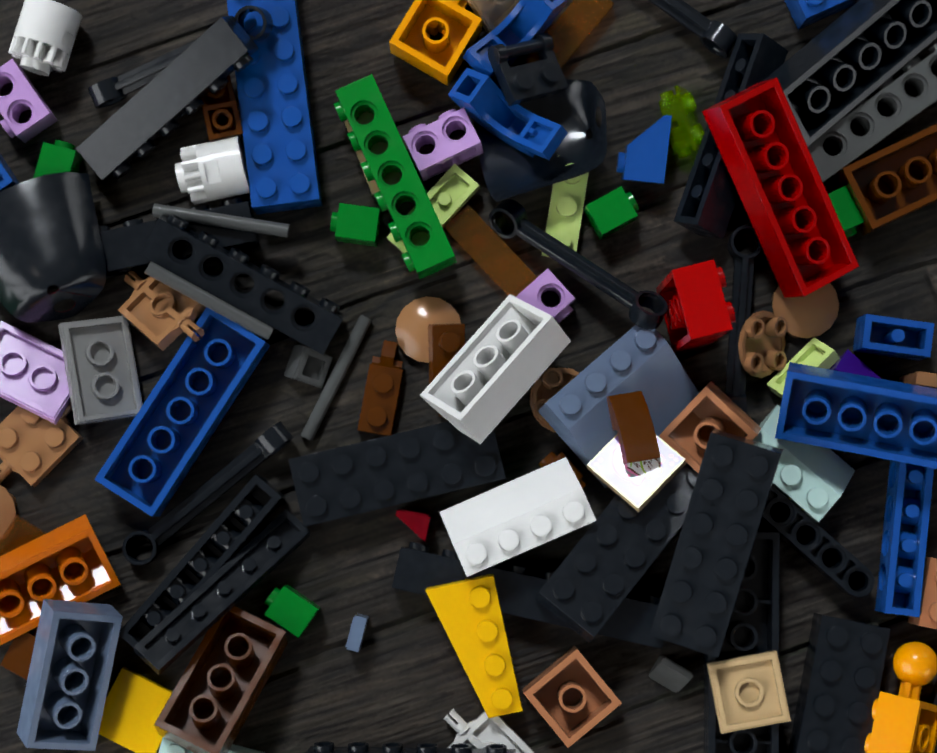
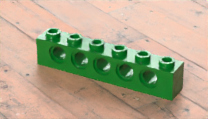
M368 75L335 90L339 101L334 103V107L341 122L348 120L352 131L347 133L354 151L362 150L366 161L360 164L368 182L376 181L380 191L374 193L381 211L389 210L393 222L388 223L395 242L402 240L407 252L401 255L409 273L416 270L419 279H422L457 263L455 254L373 75ZM365 112L374 114L373 120L368 124L357 122L358 117ZM377 142L388 144L387 150L382 154H373L371 148ZM390 172H398L402 175L401 180L394 185L385 183V176ZM403 202H412L416 205L415 210L409 215L398 213V207ZM417 232H426L430 236L428 242L422 246L414 245L411 239Z

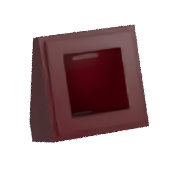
M403 509L396 510V516L423 541H426L431 517L428 514Z

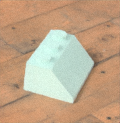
M777 404L760 423L761 430L753 441L783 449L773 485L813 521L819 522L841 497L855 470L829 448L775 438L781 408Z

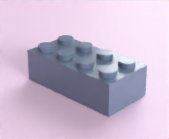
M43 599L17 728V734L26 748L96 750L123 618L112 605Z

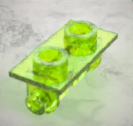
M676 85L674 86L675 95L672 90L660 94L659 106L663 116L672 115L671 123L678 122V127L670 129V142L673 153H677L678 158H684L691 155L690 149L692 148L698 152L704 130L700 123L696 124L693 111L697 107L692 93Z

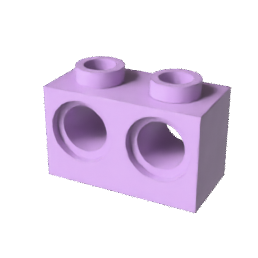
M13 59L0 66V90L5 84L13 83L11 93L6 96H0V113L4 118L0 121V124L11 138L17 136L26 143L58 120L23 69ZM25 110H31L32 116L30 120L26 123H19L20 114Z
M464 107L459 110H448L442 113L438 120L428 125H416L409 130L407 135L403 136L407 149L423 182L449 170L454 163L460 165L484 153L481 141ZM455 130L466 132L461 139L453 140L449 138L450 134ZM425 144L435 146V149L429 154L419 153L420 148Z
M548 268L516 296L518 299L550 314L558 323L574 310L570 305L574 302L575 297ZM546 291H554L558 294L560 303L556 307H547L542 303L541 295Z

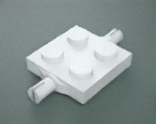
M453 708L449 714L458 723L448 714L443 718L457 732L454 741L447 748H451V745L458 743L471 744L472 749H486V746L490 744H504L507 746V749H516V753H535L500 716L488 718L484 711L477 719L466 723Z

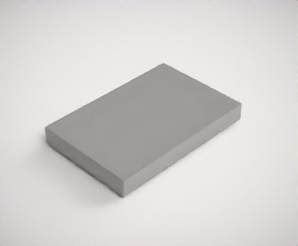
M123 316L60 323L58 328L74 424L82 425L135 417L143 403L129 321Z

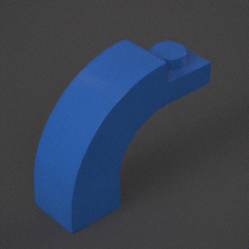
M520 0L509 15L489 34L467 49L462 58L475 71L491 78L495 73L488 58L489 47L497 44H503L504 46L532 40L536 35L543 34L569 0ZM519 57L508 59L507 62L509 66L512 65Z
M470 68L465 69L448 93V96L460 108L464 107L467 115L484 129L532 158L534 155H538L549 160L568 134L562 125L540 117L519 104L508 106L502 90L489 76Z

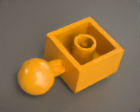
M414 0L389 41L390 51L393 55L448 86L464 61L462 57L465 52L473 46L482 31V18L465 9L468 4L466 0ZM438 32L442 33V39H430V34L435 36Z
M908 642L900 646L893 657L894 672L901 680L898 695L880 691L879 698H876L873 703L872 718L874 722L872 732L867 735L865 740V753H934L937 740V705L919 701L922 686L930 683L937 674V655L931 647L922 642Z

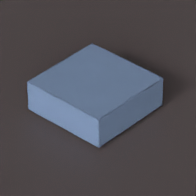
M357 613L353 617L346 643L347 650L360 651L369 616Z

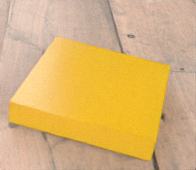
M122 667L106 698L99 735L135 753H157L163 737L158 734L154 724L173 691L126 667Z

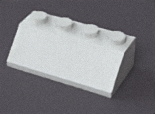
M509 294L420 396L460 432L481 444L571 340L553 316Z
M566 457L439 512L467 577L596 521L586 495Z

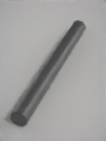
M154 203L152 216L160 218L162 215L169 217L170 214H174L189 223L287 238L290 232V224L156 203Z
M152 261L144 272L266 340L269 339L274 329Z
M363 315L359 316L300 436L313 441L372 322L371 319Z

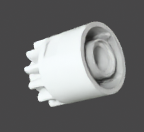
M24 0L8 53L12 54L14 58L21 59L19 66L29 72L42 76H49L50 71L52 72L53 70L59 73L65 72L82 15L76 10L53 0Z
M238 135L180 148L182 162L175 163L176 178L181 193L188 192L194 205L250 193L246 157Z

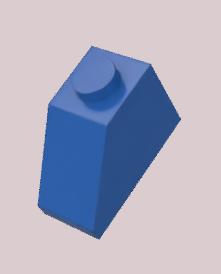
M672 115L662 116L626 145L624 152H618L616 172L622 173L621 180L664 184Z

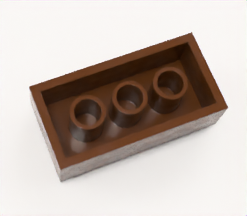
M937 124L842 168L834 175L839 189L847 186L864 220L858 226L863 236L937 201Z
M234 606L207 631L154 724L158 734L194 753H228L288 644L286 631Z

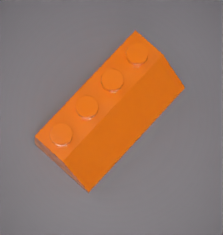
M86 514L0 556V646L38 627L43 599L87 602L121 585Z

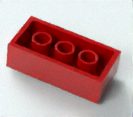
M714 259L674 269L656 288L657 293L668 304L664 321L674 353L713 343L733 329L732 323L736 322L733 305L730 301H725L722 288H726L723 269L721 267L716 268Z

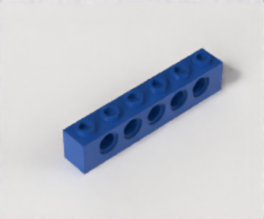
M890 460L875 611L920 617L934 468Z

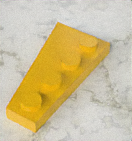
M494 574L427 587L425 591L488 718L523 711Z

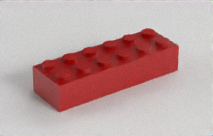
M778 78L756 83L703 110L704 118L783 296L805 297L859 267Z

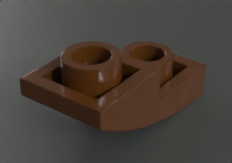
M230 75L226 77L229 83L216 94H212L210 91L201 99L204 102L202 110L209 141L243 134Z
M642 391L607 396L612 429L618 433L623 464L660 458L656 433Z

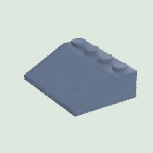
M635 325L550 398L538 412L587 467V464L618 434L617 431L612 429L607 396L642 391L655 433L659 437L662 431L699 392L663 336L656 329L647 330ZM596 477V479L604 486V488H606L607 485H605L600 479Z

